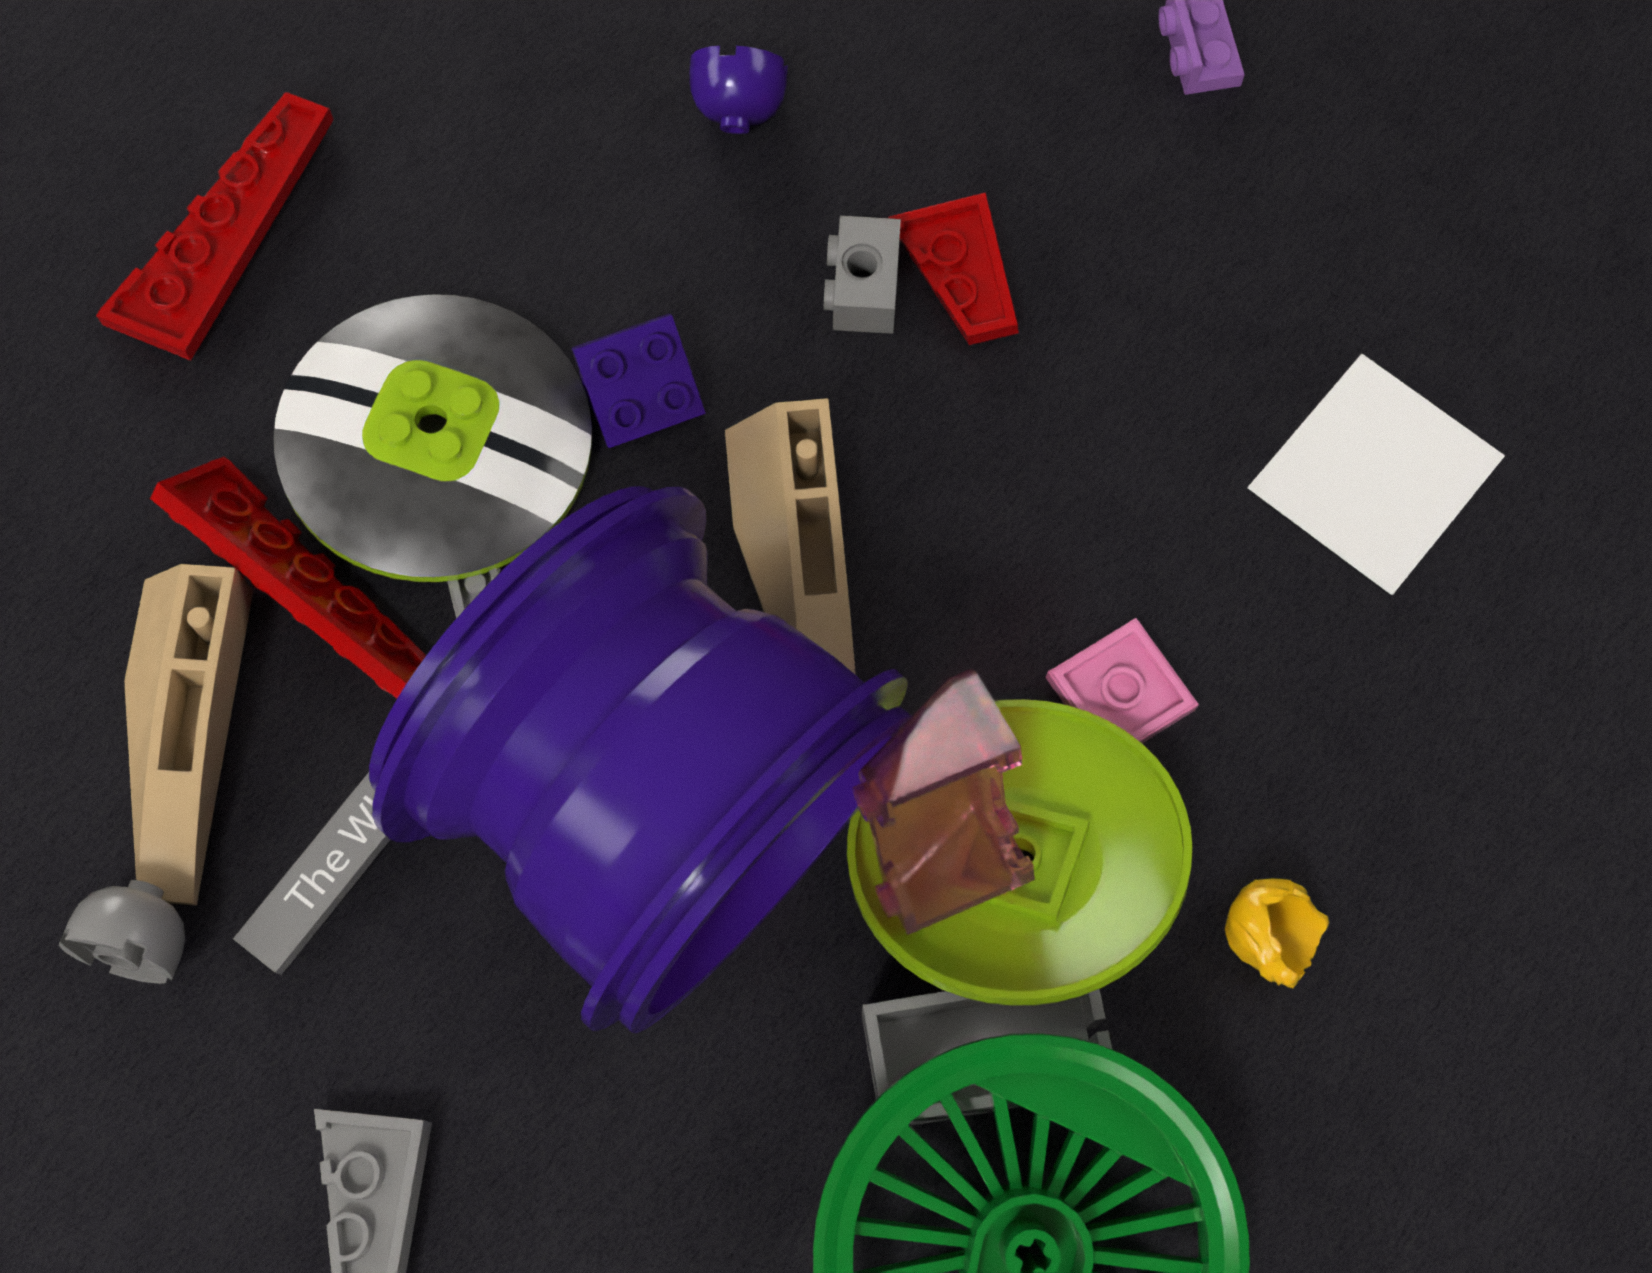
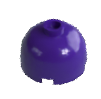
M709 46L696 50L691 55L690 61L691 94L697 109L711 121L720 123L721 131L731 134H746L749 132L750 126L762 124L777 113L784 101L788 65L784 66V59L781 56L766 50L747 46H736L735 55L719 56L720 46Z

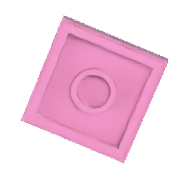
M1137 618L1048 671L1046 679L1064 705L1085 710L1102 717L1122 728L1141 743H1144L1192 713L1199 705Z

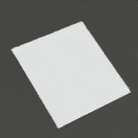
M1361 354L1253 480L1248 489L1389 594L1393 595L1505 455L1368 357Z

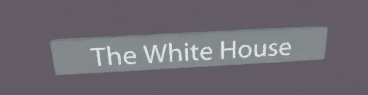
M369 772L233 938L277 974H283L390 841L378 829L373 820L372 803L375 790L371 787Z

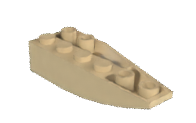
M826 398L774 403L725 430L733 529L763 612L782 618L837 658L856 675L829 400Z
M179 564L145 579L124 681L136 880L153 884L162 889L164 893L161 899L169 904L197 906L253 596V589L237 569L233 567Z

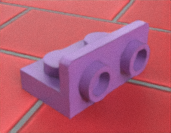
M1166 0L1165 6H1161L1159 9V27L1162 36L1169 37L1171 44V71L1175 77L1180 76L1184 94L1241 86L1245 74L1223 0Z

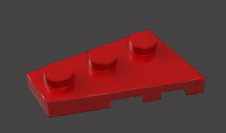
M986 192L888 217L890 219H901L899 240L969 345L1019 333Z

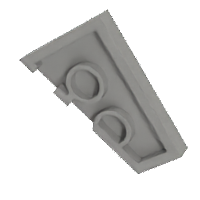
M314 1109L316 1130L321 1131L324 1161L320 1162L321 1180L323 1185H327L331 1220L326 1225L331 1273H406L432 1122Z

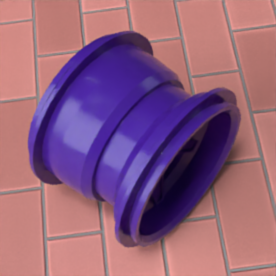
M638 486L617 490L602 496L571 514L524 550L463 610L423 659L390 710L377 737L369 765V780L371 787L375 790L372 803L373 820L378 829L390 840L412 842L428 836L439 840L478 836L506 862L505 876L517 908L562 959L592 986L581 1010V1020L592 1031L605 1029L620 1020L630 1032L639 1033L663 1018L704 982L764 921L836 839L891 767L914 726V717L900 706L906 694L908 680L896 669L884 671L864 683L837 658L779 616L753 609L736 611L707 586L708 554L704 542H702L706 526V510L701 500L688 489L682 487H666L653 491L650 488Z

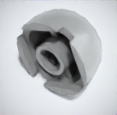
M131 880L128 887H106L92 892L82 900L71 915L59 946L65 953L90 966L94 958L111 965L109 971L111 974L141 982L162 984L166 983L167 978L173 979L182 957L185 944L184 923L175 908L161 899L164 893L162 889L144 881Z

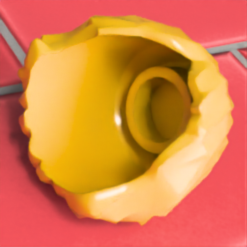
M1258 879L1243 887L1231 904L1226 920L1225 933L1229 947L1243 962L1259 970L1260 975L1267 981H1274L1278 985L1282 984L1293 989L1305 974L1304 969L1311 966L1310 960L1313 959L1316 953V947L1319 945L1321 936L1328 928L1329 919L1327 915L1316 909L1307 894V890L1303 886L1285 879Z

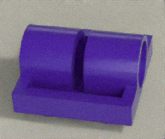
M670 313L571 348L580 371L579 374L585 393L608 448L706 414L673 316Z

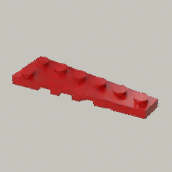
M285 92L244 140L242 147L233 153L219 169L220 178L203 197L198 194L187 207L189 215L173 233L167 230L155 244L158 251L143 269L135 268L101 307L96 316L102 325L191 361L332 124L334 118L330 109Z
M223 456L157 483L150 499L166 511L173 521L183 525L208 545L215 555L225 559L250 579L256 588L266 592L287 609L298 622L308 626L329 643L340 656L350 660L371 677L382 690L398 698L426 655L388 617L383 615L359 588L343 585L334 576L336 565L323 553L311 554L298 541L302 532L289 519L279 522L264 507L268 498L230 460Z

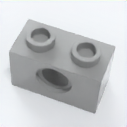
M840 216L839 235H829L827 266H836L835 280L825 279L824 310L833 311V330L893 334L901 219ZM863 271L871 274V276L859 278L852 274Z

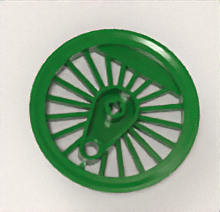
M1044 1033L1007 1034L983 1038L956 1046L923 1062L887 1088L863 1113L846 1137L833 1161L823 1187L816 1215L813 1239V1273H944L958 1270V1273H1100L1093 1269L1094 1263L1166 1273H1249L1250 1268L1248 1227L1237 1180L1223 1149L1209 1126L1194 1107L1157 1074L1120 1052L1097 1043L1069 1036ZM971 1084H975L990 1092L1007 1184L1002 1186L951 1094ZM1007 1100L1034 1112L1027 1179L1024 1182H1021ZM940 1101L989 1189L990 1194L985 1197L909 1125L911 1121L936 1102ZM1051 1120L1070 1130L1045 1185H1042ZM899 1135L975 1207V1210L973 1212L877 1165ZM1087 1137L1104 1145L1103 1149L1060 1195L1085 1138ZM1122 1155L1147 1166L1074 1208ZM1168 1176L1190 1187L1194 1203L1085 1225L1090 1220ZM870 1181L966 1226L967 1230L859 1217L858 1213L862 1198ZM1197 1222L1198 1225L1197 1258L1092 1245V1242L1187 1223ZM854 1235L963 1247L959 1251L853 1271ZM1035 1239L1040 1247V1251L1037 1255L1027 1252L1022 1260L1016 1249L1019 1245L1030 1247Z

